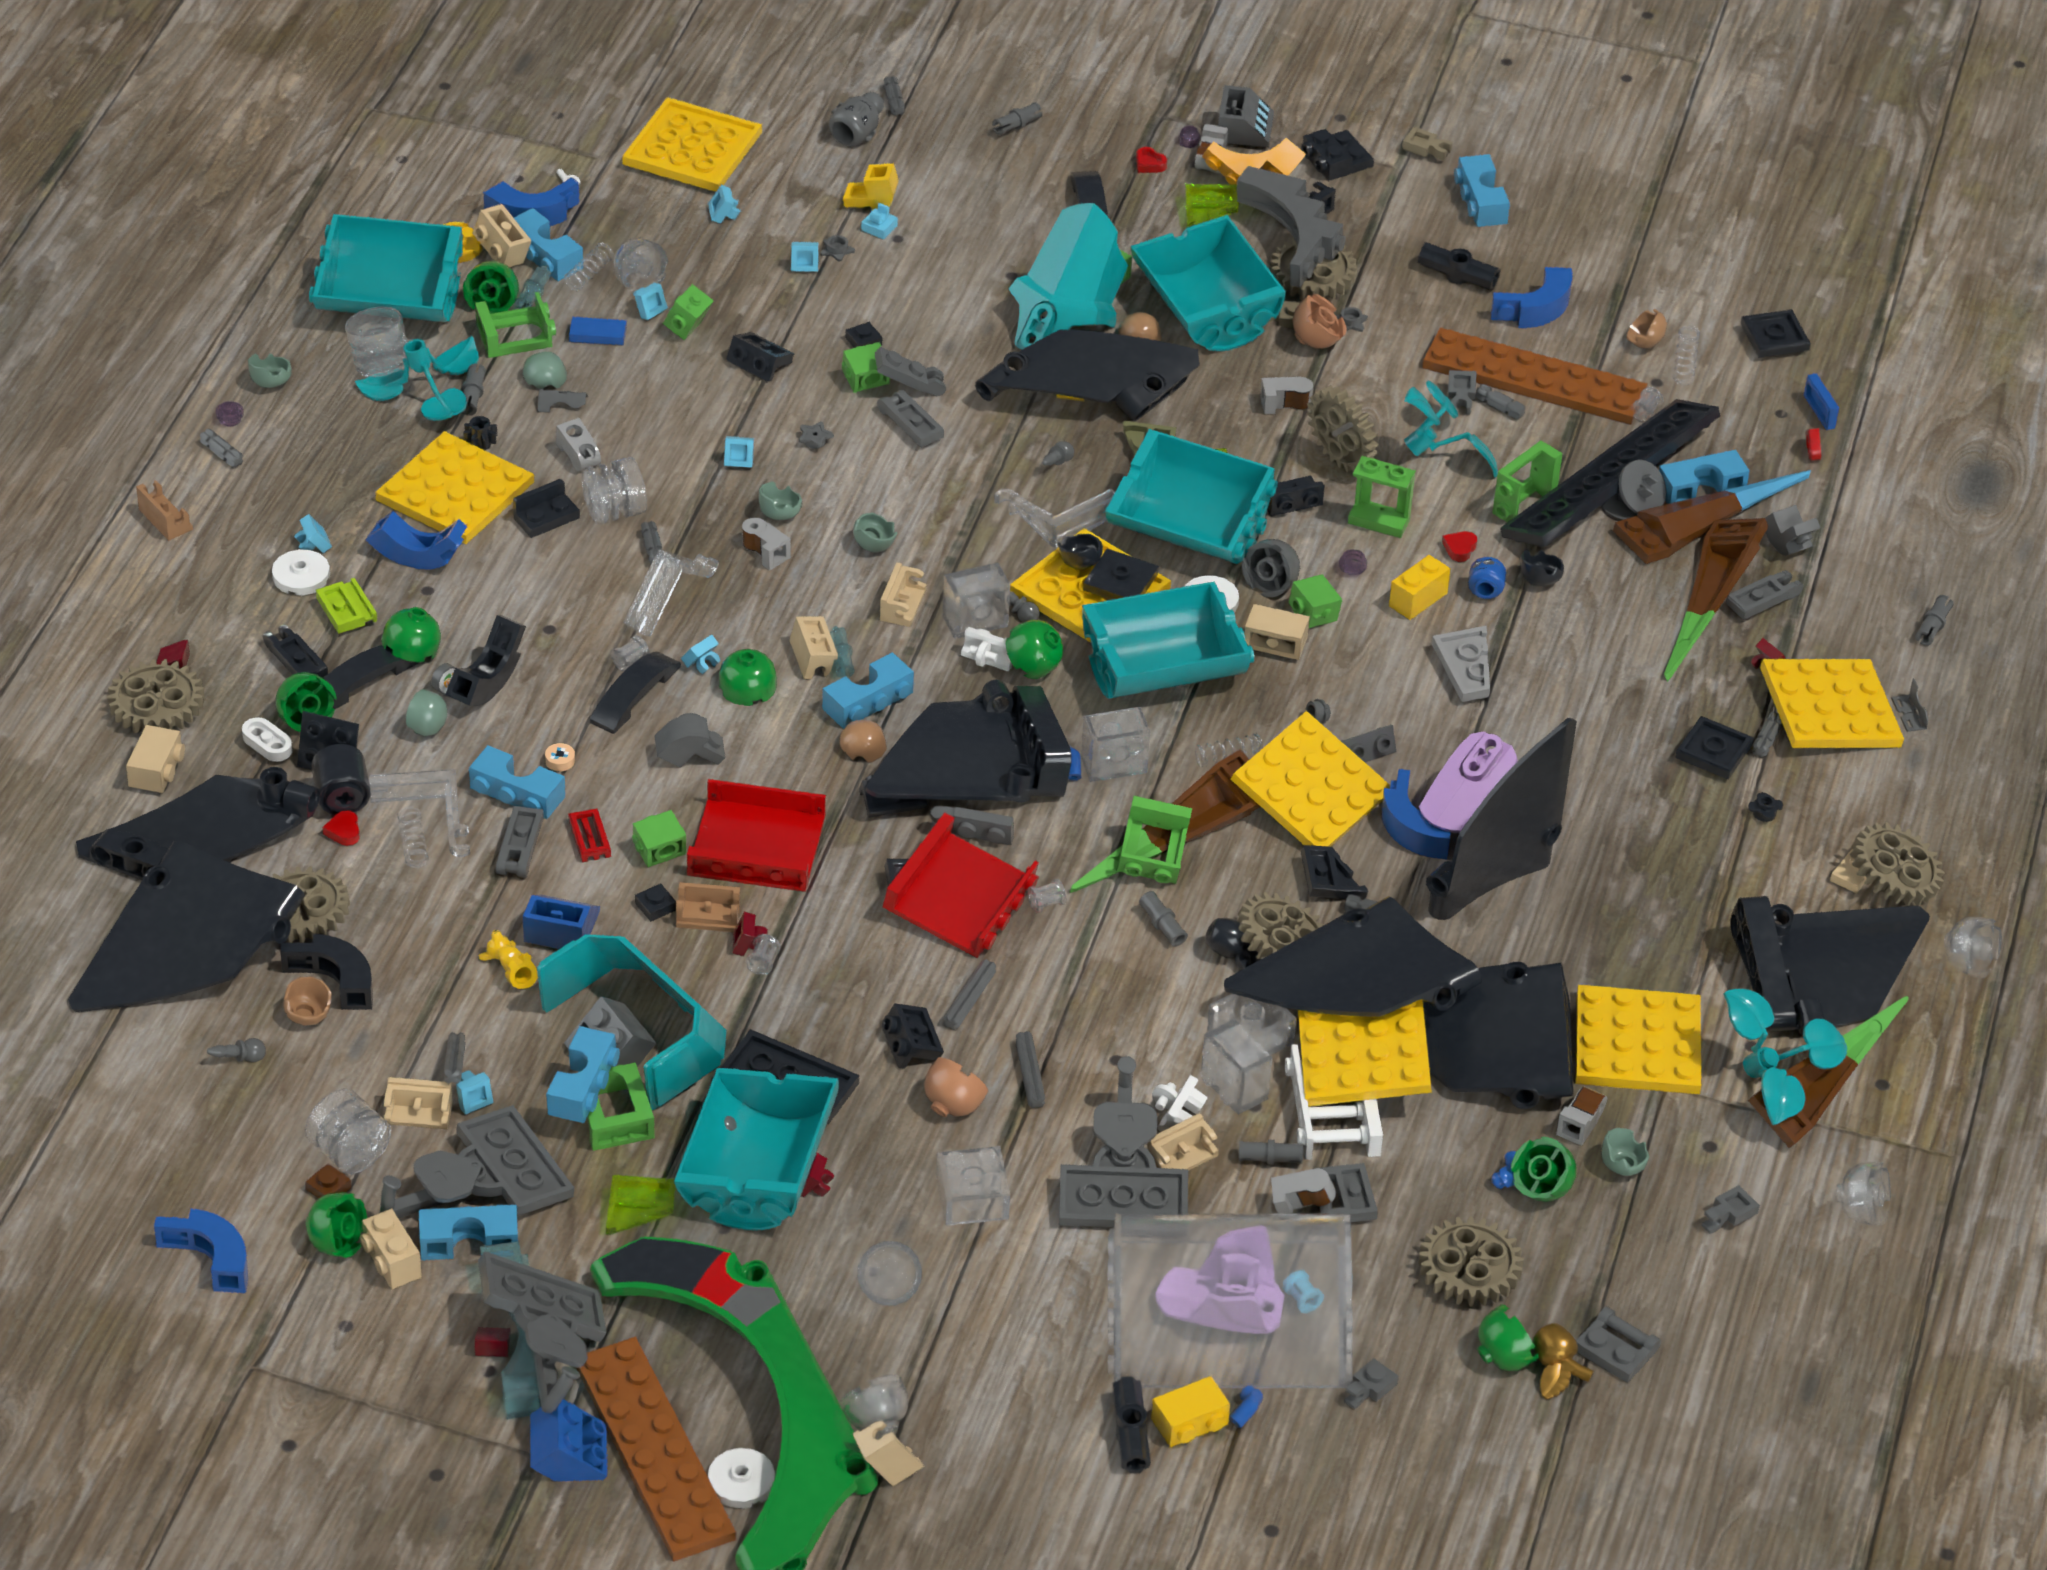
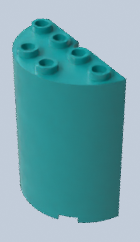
M333 214L331 225L327 224L325 229L326 244L321 245L320 248L321 264L315 267L314 280L316 283L315 286L310 287L309 302L314 303L316 309L436 322L451 320L457 302L461 272L457 271L459 257L462 256L463 252L462 227Z
M1228 215L1188 227L1179 237H1174L1172 233L1131 246L1132 257L1192 340L1196 344L1205 346L1207 350L1227 351L1251 342L1265 331L1263 327L1272 317L1276 319L1283 306L1286 291Z
M1149 429L1131 462L1127 477H1123L1105 510L1106 519L1110 524L1239 564L1246 557L1248 548L1256 544L1258 534L1263 535L1266 529L1267 519H1265L1270 497L1274 496L1278 481L1274 480L1275 468Z
M1215 581L1082 605L1084 637L1091 639L1093 653L1088 655L1090 665L1101 692L1107 698H1116L1246 673L1250 663L1254 662L1253 648L1251 645H1247L1244 631L1241 627L1238 628L1234 611L1232 609L1229 610L1225 594L1219 591Z
M717 1068L674 1180L675 1186L682 1198L692 1208L698 1205L710 1213L709 1219L737 1229H771L780 1226L782 1220L787 1217H792L800 1200L838 1094V1078L786 1074L785 1079L779 1080L772 1073L766 1071ZM727 1116L733 1117L737 1123V1127L733 1131L728 1130L725 1126V1118Z

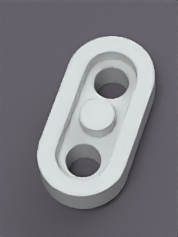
M257 717L251 718L243 724L242 735L244 742L270 761H283L292 754L291 738L268 720Z

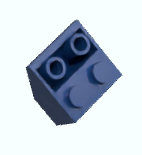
M531 895L523 914L524 942L560 949L572 940L576 941L585 934L590 935L600 912V906L545 895Z
M564 1399L557 1409L550 1414L543 1412L540 1407L530 1414V1468L555 1482L605 1479L607 1477V1430L605 1422Z

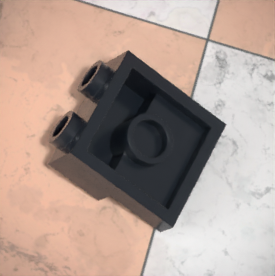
M1325 128L1303 135L1301 150L1306 154L1305 158H1308L1316 170L1328 181L1371 168L1374 165V158L1348 130L1330 134Z

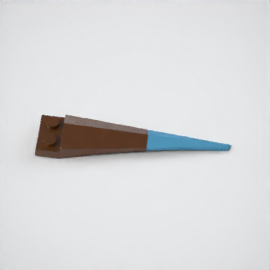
M1811 470L1638 511L1637 516L1615 522L1613 532L1645 564L1671 556L1688 543L1709 531L1715 520H1727L1759 501L1808 479Z

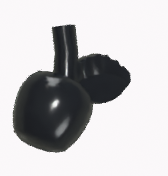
M1217 918L1210 924L1206 932V943L1213 951L1225 958L1235 957V963L1240 971L1261 960L1257 958L1258 952L1256 950H1248L1250 943L1241 941L1244 935L1238 929L1241 923L1231 918Z

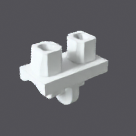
M968 627L965 630V642L961 656L975 660L976 665L981 667L988 664L1005 671H1009L1012 668L1005 645L1008 637L1004 639L992 635L989 631L981 628L977 630Z
M1190 1075L1178 1093L1173 1083L1157 1085L1154 1088L1152 1098L1156 1103V1109L1160 1111L1164 1108L1168 1109L1157 1127L1159 1131L1162 1132L1192 1117L1191 1114L1182 1109L1183 1106L1195 1114L1200 1111L1208 1097L1194 1088L1198 1082L1197 1078Z

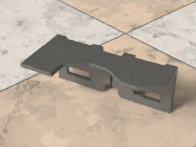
M539 389L537 411L550 412V406L558 402L566 403L572 408H579L585 405L588 395L586 392Z
M1914 678L1912 679L1909 695L1891 697L1897 711L1904 714L1901 716L1907 732L1925 730L1929 721L1926 709L1919 702L1918 685ZM1909 699H1912L1914 706L1911 705ZM1897 700H1900L1903 707L1899 706ZM1917 709L1919 714L1916 715L1914 710ZM1921 718V720H1922V722H1923V724H1924L1923 726H1921V724H1920V722H1919L1918 719ZM1907 721H1910L1912 727H1909Z

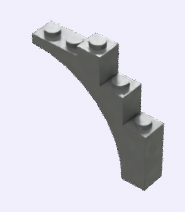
M1248 166L1237 179V202L1255 207L1271 215L1293 235L1298 248L1290 263V285L1301 287L1306 279L1312 276L1313 270L1318 263L1320 264L1324 258L1333 260L1337 253L1343 250L1346 242V237L1343 235V224L1327 220V214L1324 213V202L1309 198V193L1306 191V180Z

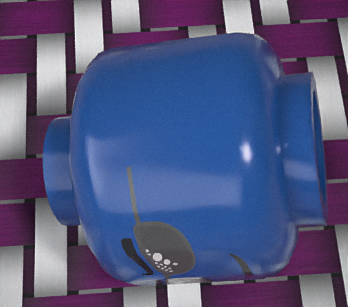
M1482 557L1472 563L1469 571V589L1474 595L1483 599H1492L1499 596L1505 587V566L1496 558Z

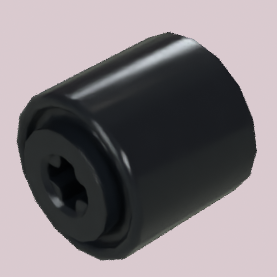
M346 744L330 745L321 749L311 762L314 785L321 792L320 807L334 815L341 811H352L355 813L361 810L371 797L364 755L359 749Z

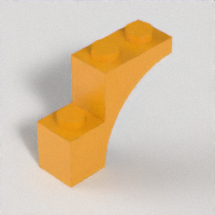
M1285 138L1276 147L1257 154L1232 152L1213 141L1202 158L1205 159L1206 164L1211 169L1218 170L1225 176L1226 181L1230 185L1237 188V179L1248 166L1289 176L1306 154Z

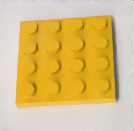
M667 97L623 154L622 165L716 192L721 185L726 183L762 134V124Z
M444 431L375 492L376 501L438 531L444 530L460 519L467 526L461 536L464 539L462 543L467 544L513 502L514 497L521 495L534 483V474Z
M1085 528L1075 534H1091L1097 537L1103 544V554L1108 548L1128 555ZM1059 547L1010 584V591L1014 592L1019 599L1025 596L1027 602L1036 604L1041 613L1090 643L1091 639L1084 637L1082 605L1110 600L1083 590V583L1095 565L1085 570L1073 569L1064 563ZM1158 573L1145 594L1171 589V580Z
M1871 659L1762 660L1761 672L1792 748L1902 747L1904 737Z
M1307 711L1240 767L1230 779L1303 845L1332 847L1383 801L1384 788L1390 789L1389 783Z
M1578 985L1576 992L1575 1084L1700 1094L1701 995Z
M1422 999L1379 1017L1332 1015L1298 1010L1304 1091L1308 1106L1432 1093Z

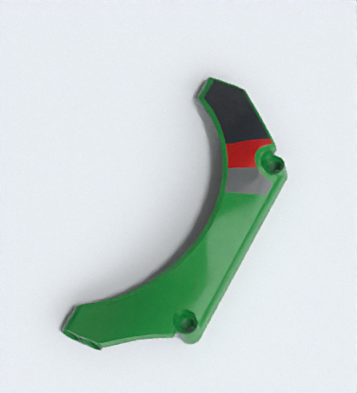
M644 1236L595 1260L590 1267V1273L602 1296H648L687 1304L709 1313L729 1325L759 1354L771 1374L779 1399L782 1422L781 1453L768 1499L756 1523L741 1543L736 1554L735 1563L738 1570H804L807 1565L806 1559L809 1557L835 1512L853 1493L857 1495L871 1493L878 1484V1477L874 1468L864 1459L854 1438V1430L768 1266L760 1260H752L741 1265L735 1252L703 1243Z

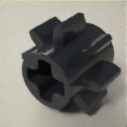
M477 416L472 418L469 423L464 424V441L483 450H487L491 447V444L497 443V424L490 425L489 418Z

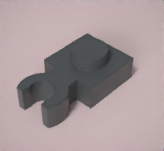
M1449 370L1448 398L1452 399L1451 402L1455 408L1458 406L1466 407V415H1470L1472 411L1471 400H1475L1477 371Z

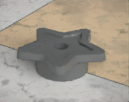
M834 235L824 239L825 248L821 251V255L833 256L837 261H842L845 255L853 254L855 248L848 245L846 237Z
M1347 307L1336 317L1338 320L1341 317L1344 319L1346 331L1353 329L1362 332L1364 330L1362 323L1367 320L1368 315H1363L1358 308Z
M818 422L813 426H800L803 434L799 438V442L804 443L809 448H821L826 444L827 439L834 437L833 432L824 429L823 422Z

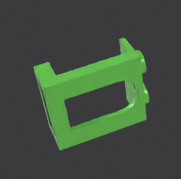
M535 292L534 307L490 314L486 301L475 303L476 325L488 358L553 347L552 336L556 335L555 322L553 319L549 320L547 302H542L539 292ZM524 324L537 325L542 330L541 334L537 337L499 344L496 329Z
M1540 440L1500 469L1497 473L1492 513L1500 519L1509 522L1518 515L1519 504L1535 492L1544 496L1557 487L1563 453ZM1532 461L1530 477L1520 482L1511 476Z
M1362 456L1353 472V476L1357 477L1355 503L1349 513L1348 524L1401 538L1410 522L1416 471ZM1373 482L1399 489L1397 508L1371 502Z
M1133 796L1117 871L1124 872L1132 877L1142 876L1155 879L1160 883L1176 884L1181 868L1180 864L1192 808ZM1142 824L1172 830L1165 862L1136 855Z
M636 1063L611 1067L609 1070L608 1083L605 1089H600L598 1095L627 1089L635 1112L604 1117L598 1099L594 1112H589L586 1118L593 1151L655 1138L654 1116Z

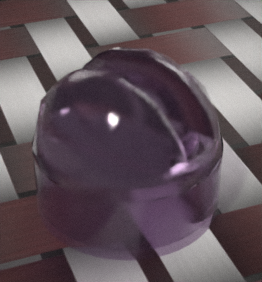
M1187 125L1180 130L1179 144L1181 146L1194 148L1199 145L1200 134L1196 127Z

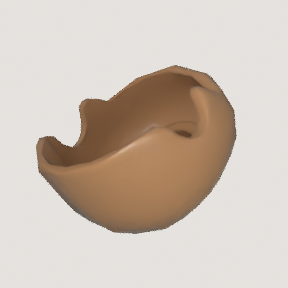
M1656 309L1653 310L1655 313L1645 310L1636 318L1627 331L1626 338L1639 348H1651L1657 345L1665 336L1667 322L1664 315Z
M1136 312L1128 315L1119 325V334L1157 341L1162 340L1158 321L1147 313Z
M856 720L850 722L839 737L841 749L852 760L861 756L867 762H873L882 757L887 749L883 730L873 721Z
M312 976L298 977L291 981L286 988L283 1002L284 1012L294 1023L303 1026L317 1025L327 1017L331 1006V990L322 980Z

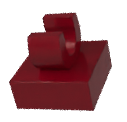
M1762 638L1755 645L1760 654L1756 655L1751 663L1757 669L1763 659L1776 660L1786 658L1782 652Z
M744 912L733 935V954L744 956L748 948L761 950L762 940L767 939L768 929L764 926H755V914Z
M819 1153L815 1155L801 1194L803 1197L811 1190L819 1196H824L831 1189L826 1184L835 1175L825 1169L827 1158Z

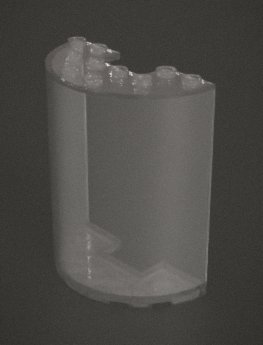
M1115 1213V1228H1110L1108 1236L1109 1257L1107 1265L1108 1281H1114V1283H1108V1302H1114V1308H1108V1328H1114L1108 1329V1349H1114V1355H1108V1374L1114 1375V1382L1118 1381L1121 1377L1133 1376L1134 1379L1141 1381L1142 1388H1181L1212 1376L1219 1388H1244L1248 1385H1252L1254 1388H1347L1352 1383L1353 1307L1350 1213Z

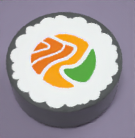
M449 663L440 665L433 673L432 687L440 693L446 694L456 667Z

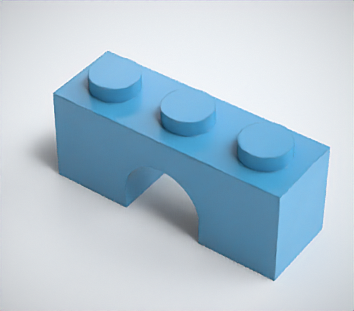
M1489 154L1459 157L1458 168L1454 169L1455 183L1460 185L1462 200H1466L1468 214L1470 217H1473L1477 227L1508 223L1510 202L1503 187L1494 188L1496 169Z
M532 208L514 217L515 221L532 240L526 257L542 268L546 274L560 281L583 269V247L568 235L557 239H550V221L538 211Z
M1736 450L1659 466V471L1666 485L1665 501L1667 504L1695 498L1698 485L1713 487L1717 492L1745 486L1748 483L1750 472Z
M892 652L869 664V685L855 684L845 676L824 687L822 690V709L844 729L850 722L862 720L912 694L914 671Z
M488 745L469 767L471 789L512 806L542 809L545 819L550 817L565 798V776L538 766L528 776H514L513 755Z
M579 1026L568 1048L570 1070L579 1072L569 1074L557 1071L546 1093L548 1115L584 1123L589 1112H594L597 1106L600 1089H605L608 1083L611 1066L615 1067L618 1063L620 1049L616 1048L615 1034Z
M517 1205L467 1206L419 1210L421 1260L454 1259L455 1245L466 1238H475L482 1241L486 1247V1252L498 1256L519 1255Z

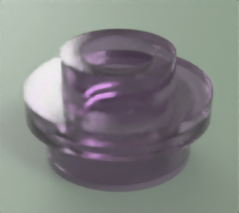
M226 401L220 404L215 411L219 422L228 427L238 425L244 415L243 407L233 401Z
M1350 549L1345 551L1340 557L1339 568L1346 574L1358 575L1367 569V560L1361 551Z

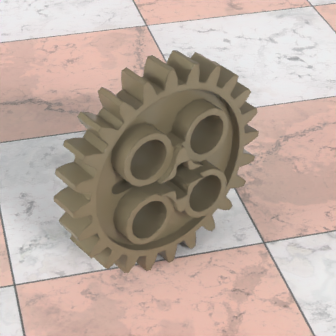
M1292 239V244L1283 242V248L1277 247L1276 253L1272 254L1271 273L1285 291L1290 290V296L1298 293L1301 300L1306 296L1310 295L1311 297L1314 294L1324 298L1328 295L1335 299L1336 293L1344 295L1345 289L1350 290L1351 284H1355L1358 265H1356V258H1352V251L1345 252L1346 246L1337 253L1333 260L1324 258L1320 264L1318 263L1313 270L1311 280L1309 281V278H1307L1301 287L1290 285V263L1298 248L1295 239Z
M1331 385L1315 392V395L1310 397L1311 402L1307 404L1311 409L1307 412V415L1312 418L1308 424L1314 427L1312 435L1317 436L1319 439L1316 444L1324 447L1323 454H1330V462L1336 460L1338 468L1344 466L1346 472L1350 470L1354 472L1362 456L1374 459V456L1378 455L1374 448L1379 446L1373 440V438L1377 437V434L1371 431V427L1374 424L1368 422L1367 417L1369 414L1362 412V404L1357 405L1355 403V396L1348 397L1346 389L1341 391L1339 386L1333 388ZM1350 421L1353 423V426L1335 437L1332 435L1333 431Z
M154 659L151 660L148 666L141 661L139 664L140 668L137 669L130 665L128 666L129 673L120 671V679H112L113 686L108 687L109 695H107L110 715L115 716L116 723L123 722L124 729L133 726V733L144 729L146 725L173 730V726H177L183 729V721L192 723L193 715L199 716V708L204 707L203 699H205L202 680L197 679L195 671L189 673V666L179 669L177 661L171 666L167 664V659H164L161 665H157Z
M1877 822L1873 827L1867 825L1864 830L1859 832L1851 845L1853 851L1850 853V856L1855 859L1852 866L1860 868L1857 875L1867 878L1864 882L1865 885L1873 884L1875 886L1873 889L1874 893L1881 890L1884 892V899L1892 896L1896 904L1901 899H1903L1907 906H1910L1912 901L1917 906L1922 901L1928 903L1931 897L1934 898L1944 882L1942 876L1945 872L1939 869L1943 863L1934 860L1938 855L1937 852H1929V843L1922 844L1920 842V835L1912 837L1910 829L1902 832L1898 824H1896L1894 829L1891 828L1888 822H1885L1882 827Z
M309 866L306 872H301L300 867H296L295 873H290L285 869L284 876L282 877L273 874V878L292 883L305 894L301 907L303 912L306 913L307 921L303 920L300 907H298L290 920L291 932L287 938V943H292L294 939H298L299 943H304L305 938H310L313 941V934L327 935V929L336 931L338 930L336 923L345 922L344 915L349 914V894L347 886L342 883V879H335L334 872L325 875L324 868H321L314 873L312 866Z
M1266 892L1261 897L1254 894L1252 899L1248 898L1238 912L1236 920L1241 923L1238 929L1244 933L1241 941L1250 943L1248 950H1256L1258 952V959L1276 952L1325 924L1317 922L1320 918L1319 915L1311 916L1309 914L1311 908L1302 909L1300 901H1296L1293 904L1287 895L1282 900L1277 893H1274L1271 898Z
M1469 1216L1467 1223H1463L1459 1217H1456L1454 1225L1444 1220L1443 1229L1434 1226L1433 1233H1426L1425 1242H1421L1418 1264L1421 1265L1420 1275H1426V1285L1434 1284V1293L1442 1290L1445 1292L1444 1300L1455 1296L1456 1304L1458 1305L1463 1299H1467L1470 1307H1473L1475 1300H1479L1483 1306H1486L1487 1298H1491L1497 1303L1499 1302L1500 1294L1508 1297L1510 1289L1517 1288L1518 1280H1521L1524 1263V1258L1521 1257L1522 1248L1516 1247V1238L1507 1239L1509 1232L1507 1229L1501 1232L1497 1231L1498 1223H1494L1490 1227L1486 1226L1485 1218H1482L1479 1224L1474 1223L1472 1216Z

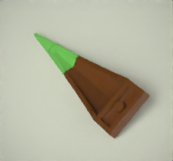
M1765 518L1715 520L1704 538L1687 612L1664 672L1667 681L1677 670L1760 550L1759 542L1768 529Z
M1241 749L1217 762L1171 803L1192 808L1185 843L1251 815V812L1261 807L1230 780L1233 774L1249 761ZM1149 825L1143 827L1136 855L1151 859L1167 852L1172 830ZM1122 846L1074 883L1069 893L1076 892L1119 873L1117 870Z
M1909 996L1901 998L1844 1034L1843 1037L1847 1044V1055L1836 1067L1820 1069L1815 1067L1811 1063L1810 1058L1807 1057L1786 1070L1787 1076H1794L1799 1080L1805 1092V1104L1798 1114L1785 1119L1777 1125H1772L1764 1104L1762 1089L1748 1100L1788 1148L1796 1144L1816 1125L1847 1079L1906 1004Z

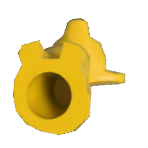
M493 930L492 938L487 942V952L479 954V959L482 961L499 959L505 970V977L513 987L517 989L531 987L538 978L537 968L531 961L532 956L528 952L521 953L516 948V943L513 940L509 941L499 930Z

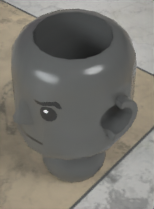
M867 92L863 96L850 97L844 103L840 102L831 111L829 129L832 136L842 145L849 147L858 146L863 141L868 143L877 132L879 114L884 108L882 97L875 92Z

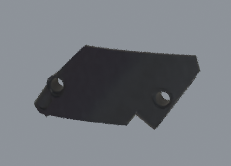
M1059 329L1019 352L1007 353L1001 363L975 382V387L978 394L986 401L993 400L1008 389L1052 393L1106 404L1110 401H1116V405L1135 422L1181 387L1190 373L1199 367L1200 363L1198 349L1121 334Z
M269 767L263 770L260 774V779L214 775L201 785L155 810L116 827L106 829L98 834L77 840L79 858L140 880L143 879L145 873L150 868L159 865L174 840L185 842L210 855L229 861L266 844L311 818L319 804L321 792L319 788L297 780L287 781L286 771L279 767Z

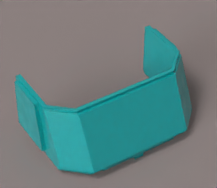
M585 934L576 941L572 940L539 962L537 975L542 1009L546 1013L616 968L644 970L652 977L656 984L678 1003L684 1012H689L694 1017L692 1032L644 1064L647 1098L651 1110H655L721 1065V1060L724 1059L727 1030L625 937Z

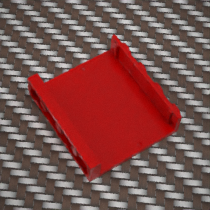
M708 779V799L694 847L689 846L687 852V876L806 892L826 817V795Z
M944 812L887 888L882 908L978 958L984 949L989 950L996 940L998 929L1003 931L1011 918L1010 913L1012 910L1016 912L1019 910L1025 899V892H1032L1036 886L1039 876L1035 874L1039 862L1034 861L1031 867H1027L1026 872L1017 869L952 834L951 830L955 818Z

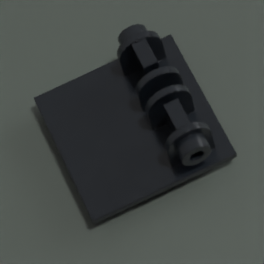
M303 711L297 767L312 770L311 762L314 756L321 749L330 745L346 744L357 748L359 724Z

